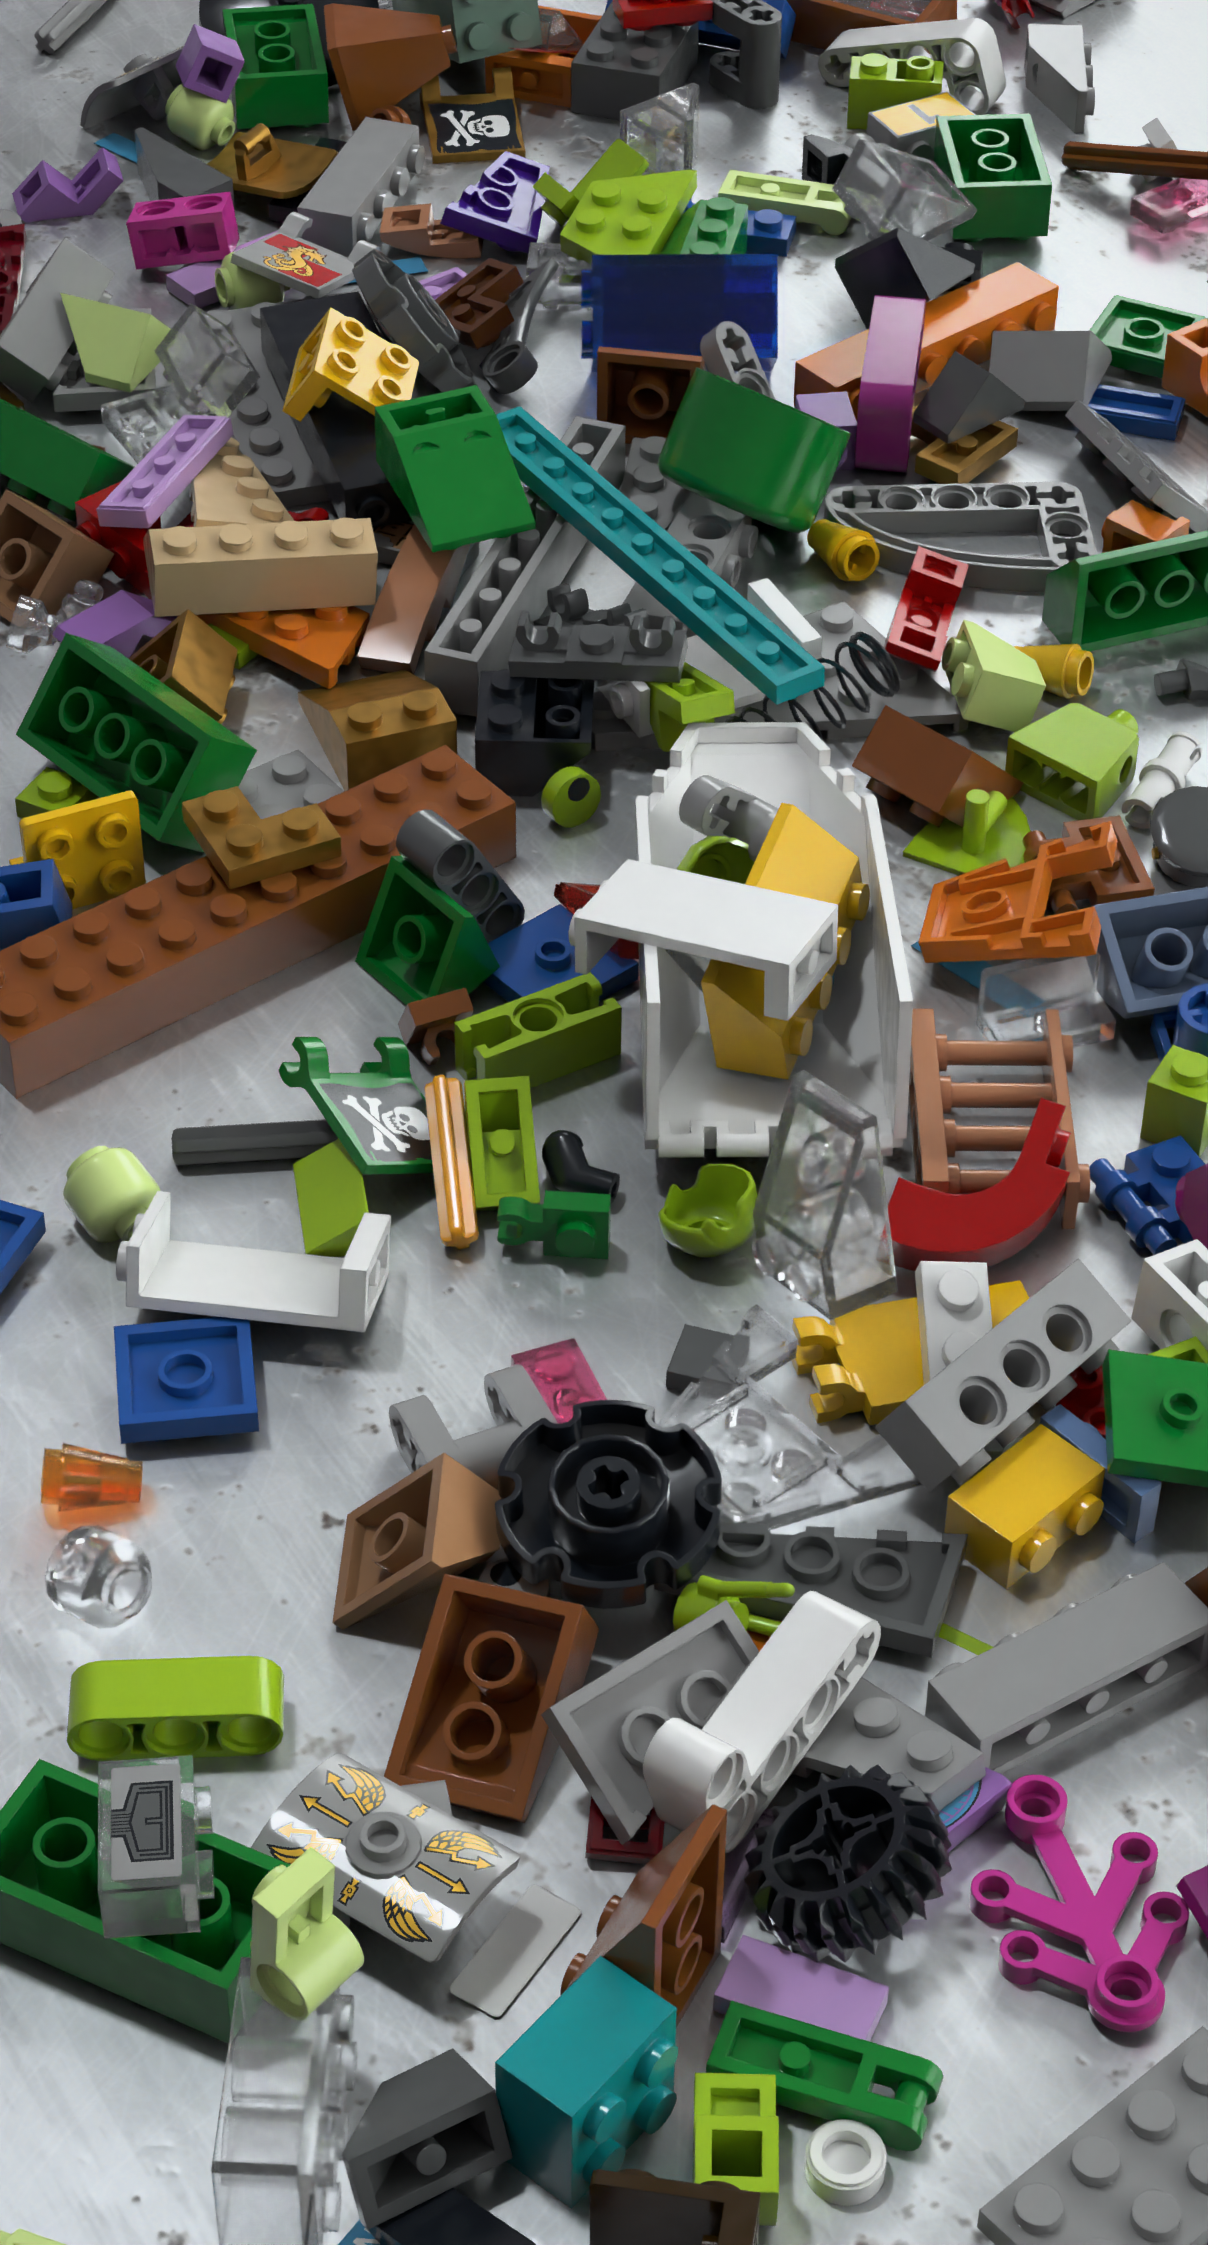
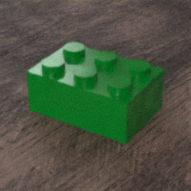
M1031 114L936 116L933 169L952 239L978 242L985 238L1009 237L1013 240H1028L1032 237L1048 236L1052 182Z

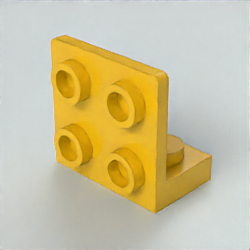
M330 307L298 350L282 411L301 422L313 405L321 408L331 392L334 391L375 416V407L411 399L419 361L412 357L403 347L389 343L366 329L358 320L346 317Z
M125 791L21 819L19 822L23 856L10 859L9 864L15 865L54 859L71 900L72 909L113 899L146 883L139 803L133 791Z

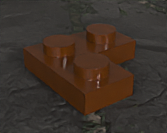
M488 258L435 301L454 327L459 337V343L478 350L494 343L499 338L500 332L515 321L505 303L508 301L510 293L521 286L524 281L516 266Z

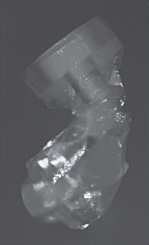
M79 580L75 584L74 593H67L62 599L61 607L56 615L48 614L43 601L20 595L11 621L6 648L29 654L38 646H54L56 642L61 644L53 636L57 625L99 603L104 594L102 586L92 581Z

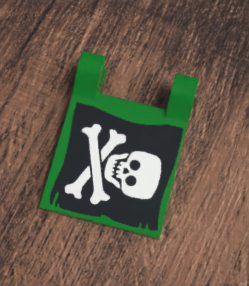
M295 1037L292 1046L298 1052L300 1062H282L279 1068L280 1077L287 1086L301 1087L308 1092L363 1175L433 1173L426 1101L412 1080L409 1053L405 1043L400 1038H376L373 1045L380 1053L382 1062H364L360 1068V1073H330L328 1053L322 1040L318 1037Z

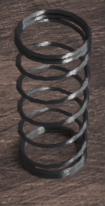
M856 632L855 635L850 637L849 642H843L837 646L835 661L825 658L816 660L820 663H828L834 666L841 686L849 700L861 712L869 713L870 702L864 689L855 677L839 663V653L842 648L849 647V654L856 670L866 684L877 694L887 698L893 697L900 689V678L893 660L881 643L865 632ZM857 640L864 642L870 647L883 666L869 651L859 646ZM860 652L871 660L882 673L889 689L884 687L869 671ZM842 673L859 691L866 708L855 699ZM823 686L813 690L818 704L830 722L839 729H845V715L833 696ZM819 691H821L830 701V703L834 706L836 712L840 717L842 724L836 721V719L829 712L828 708L822 700ZM765 695L763 698V711L753 707H746L742 709L739 717L732 716L725 722H748L743 719L748 712L758 713L764 717L765 722L777 721L768 715L767 702L769 698ZM795 699L788 700L789 708L795 721L802 722L796 711L797 708L822 740L817 724L806 709Z

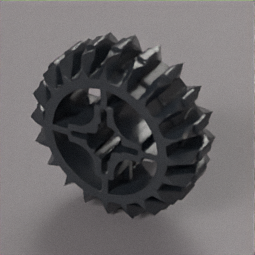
M849 1765L840 1779L832 1780L821 1773L818 1786L807 1792L795 1787V1800L787 1807H771L774 1823L754 1830L758 1843L757 1847L745 1855L749 1866V1874L744 1881L748 1887V1895L757 1908L755 1913L766 1930L772 1931L780 1943L787 1946L791 1952L798 1953L803 1951L809 1954L816 1962L821 1961L832 1953L846 1963L858 1947L865 1948L875 1955L878 1942L881 1939L893 1935L903 1940L902 1926L910 1919L927 1920L924 1901L936 1899L944 1895L941 1877L952 1870L947 1851L952 1846L948 1839V1829L940 1818V1813L928 1794H924L921 1788L908 1780L902 1772L890 1775L879 1765L870 1768L865 1774L860 1773L852 1765Z

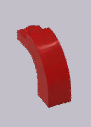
M1044 1098L1040 1099L1017 1163L1005 1178L988 1189L971 1194H950L899 1177L877 1233L873 1258L911 1271H916L920 1261L987 1263V1267H990L1014 1256L1028 1246L1048 1225L1057 1211L1070 1175L1069 1171L1059 1168L1071 1132L1060 1129L1066 1106Z

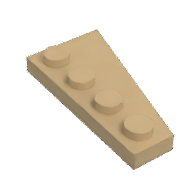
M232 437L190 482L189 497L190 501H193L191 509V521L194 522L193 527L223 526L231 523H281L288 520L294 521V519L251 458L240 452V443Z

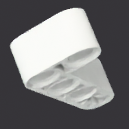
M979 18L849 29L843 31L821 54L818 61L821 76L829 84L838 87L849 86L852 56L862 57L870 53L886 56L883 53L884 51L890 58L909 59L914 56H926L933 61H944L943 78H946L949 93L976 115H985L1003 94L1006 87V77L996 35L993 28L986 21ZM965 44L969 45L973 51L969 50ZM975 87L979 88L982 91V93L978 92V90Z
M816 1591L805 1593L795 1603L702 1730L680 1718H671L655 1733L644 1757L643 1775L659 1819L683 1832L712 1804L727 1810L725 1853L735 1849L751 1830L869 1667L878 1649L881 1637V1626L878 1621Z

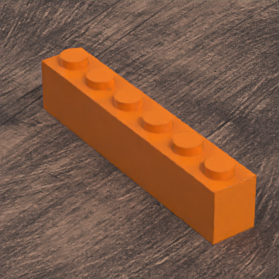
M1016 262L927 302L915 394L933 385L955 351L977 365L990 360L993 331L1054 330L1059 286L1021 263ZM869 329L796 361L794 406L796 395L847 391L857 421L860 384Z

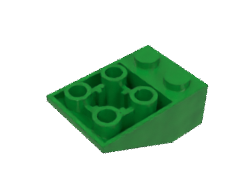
M477 385L375 407L376 461L432 553L442 550H454L463 545L494 538H506L515 533L536 529L535 519L497 416Z

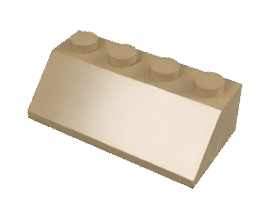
M339 518L336 520L301 522L288 520L281 523L262 524L231 523L223 526L203 527L174 526L164 529H149L144 536V552L155 617L180 616L187 609L195 615L376 605L378 551L370 518Z

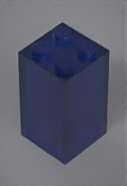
M778 254L592 255L591 269H582L581 308H591V321H582L581 359H591V372H597V351L599 346L702 356L700 342L703 336L721 322L731 321L741 326L748 334L763 371L772 372L778 359Z

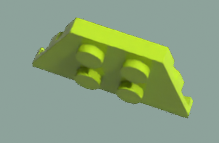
M689 169L591 181L560 233L561 251L577 260L588 262L591 268L603 274L611 271L610 268L625 275V285L633 290H640L697 189V170Z

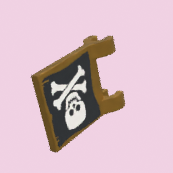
M511 67L492 68L494 82L492 93L441 96L438 75L421 86V93H419L420 107L424 113L433 164L496 160L505 151L525 157V146L514 98Z

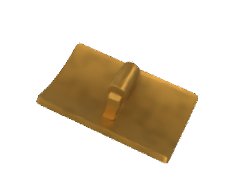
M259 123L247 133L236 132L225 148L207 165L232 178L233 190L287 199L312 189L338 152L330 148L276 139L266 125Z

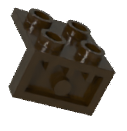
M596 2169L592 2172L589 2186L590 2245H758L761 2193L740 2190L738 2187L723 2181H706L698 2184L657 2178L653 2174L640 2169H622L617 2172Z

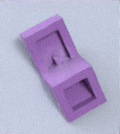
M102 147L72 181L42 160L12 195L17 213L25 222L93 215L124 180L117 157Z
M121 590L57 625L53 636L62 642L65 634L68 633L113 647L129 658L132 656L142 635L155 637L173 622L177 616L155 617L151 599Z

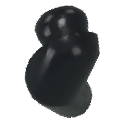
M567 1130L552 1132L546 1138L542 1147V1159L552 1184L558 1190L565 1192L611 1194L612 1204L619 1189L620 1175L589 1166L582 1149L584 1146L582 1139L577 1134Z

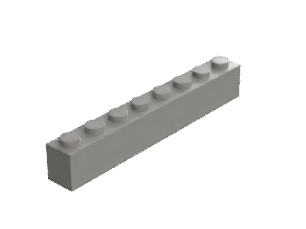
M575 416L560 441L619 490L625 473L626 426ZM530 488L525 495L536 522V529L515 533L509 537L497 538L424 650L425 681L439 688L454 714L477 717L481 671H499L509 668L508 659L521 612H529L530 623L534 625L533 621L540 618L548 605L547 590L561 584L588 540Z

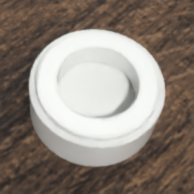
M848 2119L827 2122L817 2128L807 2142L804 2163L806 2181L817 2196L829 2203L840 2206H853L864 2203L874 2197L883 2185L887 2161L886 2148L881 2137L872 2128L861 2122Z

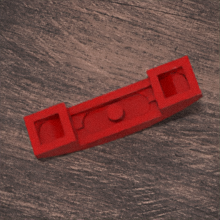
M918 546L885 640L884 648L889 655L934 672L937 671L948 638L946 635L952 614L967 574L968 564Z

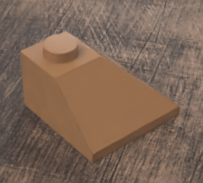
M442 1453L347 1514L332 1623L344 1630L440 1585L444 1573L457 1576L473 1565L483 1563L492 1557L500 1549V1541L496 1529L495 1503L504 1498L499 1496L498 1490L446 1453Z

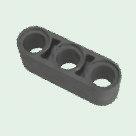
M423 809L418 811L404 822L396 838V847L399 854L440 890H443L473 915L488 943L522 925L525 914L523 904L472 841L433 810Z

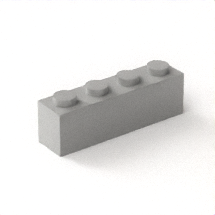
M365 117L297 207L299 214L313 219L312 226L303 232L301 238L345 257L350 255L354 246L360 240L371 242L374 231L382 221L384 208L392 207L399 196H404L415 174H419L422 171L425 149L423 145H419V126Z
M1164 1562L1138 1575H1126L1101 1594L1081 1604H1069L1060 1609L1053 1618L1024 1633L1016 1632L1009 1634L1001 1639L994 1648L964 1663L957 1662L943 1668L933 1679L928 1681L925 1717L983 1752L985 1767L1003 1774L1208 1666V1608Z

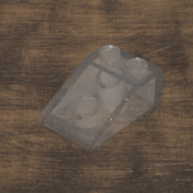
M803 1070L795 1073L792 1076L753 1210L756 1240L752 1243V1251L756 1264L764 1275L771 1276L794 1293L798 1300L806 1302L831 1321L898 1292L877 1117L807 1071Z

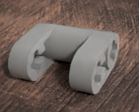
M702 775L695 779L685 791L679 807V816L685 825L707 837H734L749 844V858L755 862L778 808L739 787L709 775Z
M520 1364L489 1373L484 1377L487 1403L497 1426L456 1440L452 1439L433 1404L425 1395L405 1400L389 1407L392 1433L399 1452L411 1473L442 1453H446L497 1490V1472L501 1461L512 1443L523 1431L541 1418H546L556 1424L557 1421L529 1374Z

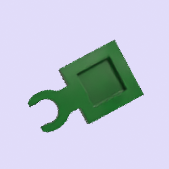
M545 1190L544 1204H533L526 1199L514 1196L503 1197L499 1200L497 1221H500L497 1236L499 1243L513 1246L522 1245L529 1241H543L544 1256L608 1260L611 1194Z

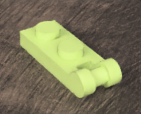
M729 170L718 192V197L732 199L735 203L749 204L748 210H777L785 215L796 216V224L805 222L821 225L822 229L831 235L844 233L858 204L857 194L846 186L737 170Z

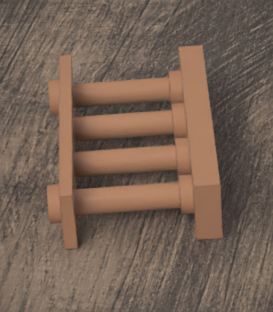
M913 1009L908 1099L915 1182L917 1184L944 1193L971 1194L988 1189L1000 1182L1011 1170H960L959 1163H948L947 1157L954 1158L955 1151H1022L1030 1126H956L955 1119H944L943 1114H950L951 1108H1037L1040 1099L1044 1098L1066 1106L1060 1129L1071 1132L1059 1168L1069 1171L1070 1175L1059 1204L1062 1229H1075L1078 1203L1089 1202L1090 1169L1089 1164H1078L1067 1072H1071L1073 1066L1072 1035H1062L1058 1009H1046L1042 1041L947 1040L946 1034H936L934 1009ZM947 1065L1042 1066L1044 1083L951 1082L950 1076H940L939 1072H946Z

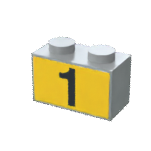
M947 91L869 112L867 135L875 140V144L885 143L896 151L897 165L893 177L899 179L933 169L936 116L976 114Z

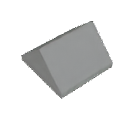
M1091 330L993 331L989 372L1025 400L1024 409L1020 411H1069L1078 399L1088 406L1112 361L1111 350Z

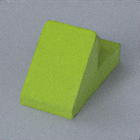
M684 662L680 683L644 681L650 688V725L658 746L664 752H670V749L688 723H714L716 717L735 714L734 691Z
M529 1076L465 1080V1117L476 1212L498 1210L499 1200L508 1196L520 1197L533 1204H540Z

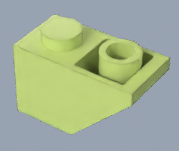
M963 620L957 637H951L946 643L942 656V669L946 672L951 686V693L955 696L963 719L1013 732L1030 725L1046 687L1036 660L976 623Z

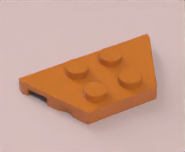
M355 606L196 615L207 625L211 623L249 644L250 650L327 689L334 687L338 682L339 666L341 664L349 665L355 656V648L361 646L370 620V613Z

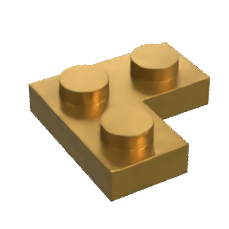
M918 405L913 407L911 436L923 440L928 445L916 454L914 472L935 481L937 484L968 483L1017 447L1018 428L1001 421L992 423L947 444L913 422V413Z
M238 786L213 791L205 796L182 802L184 823L230 890L342 856L341 836L317 803L293 808L287 812L260 819Z

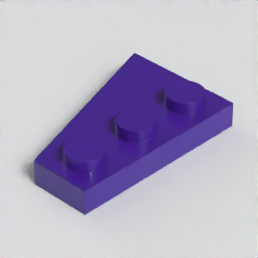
M505 151L482 173L478 183L474 186L470 184L463 191L457 203L452 201L445 208L440 224L495 242L499 247L507 251H521L532 255L539 235L543 211L541 206L544 204V198L533 188V185L545 172L549 175L550 166Z

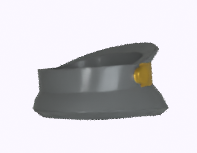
M1191 786L1178 789L1166 795L1152 812L1150 820V831L1154 841L1152 858L1153 860L1156 859L1161 870L1174 881L1189 887H1208V787Z

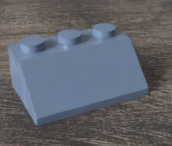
M1208 887L1094 905L1101 924V933L1097 954L1084 956L1095 993L1123 1018L1127 1019L1175 1011L1178 1009V1003L1186 991L1194 986L1208 983Z

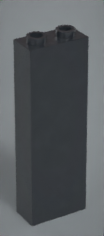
M359 291L260 308L262 353L284 400L288 392L298 350L330 307L346 317L358 320L366 329L381 337ZM332 391L325 404L321 408L313 405L301 422L293 418L339 518H370L372 528L413 521L376 461L375 416Z

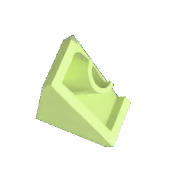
M60 293L85 372L86 382L131 393L179 343L178 333L151 314Z

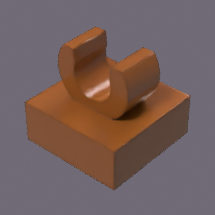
M466 987L408 1003L398 1022L405 1045L409 1046L421 1042L420 1052L422 1058L429 1066L436 1064L440 1057L436 1039L448 1038L455 1045L454 1022L470 1017L474 1011Z

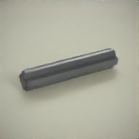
M326 1119L184 1127L173 1130L171 1138L172 1156L174 1163L178 1166L303 1159L337 1140L338 1137Z

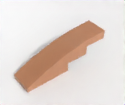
M414 524L389 571L357 654L362 669L390 673L406 670L414 675L424 641L430 642L432 640L442 609L451 608L471 544L463 545L454 550H442L432 553Z

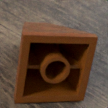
M335 3L324 5L327 50L352 131H355L365 117H369L374 110L386 105H396L450 67L449 54L457 52L451 24L442 26L439 15Z

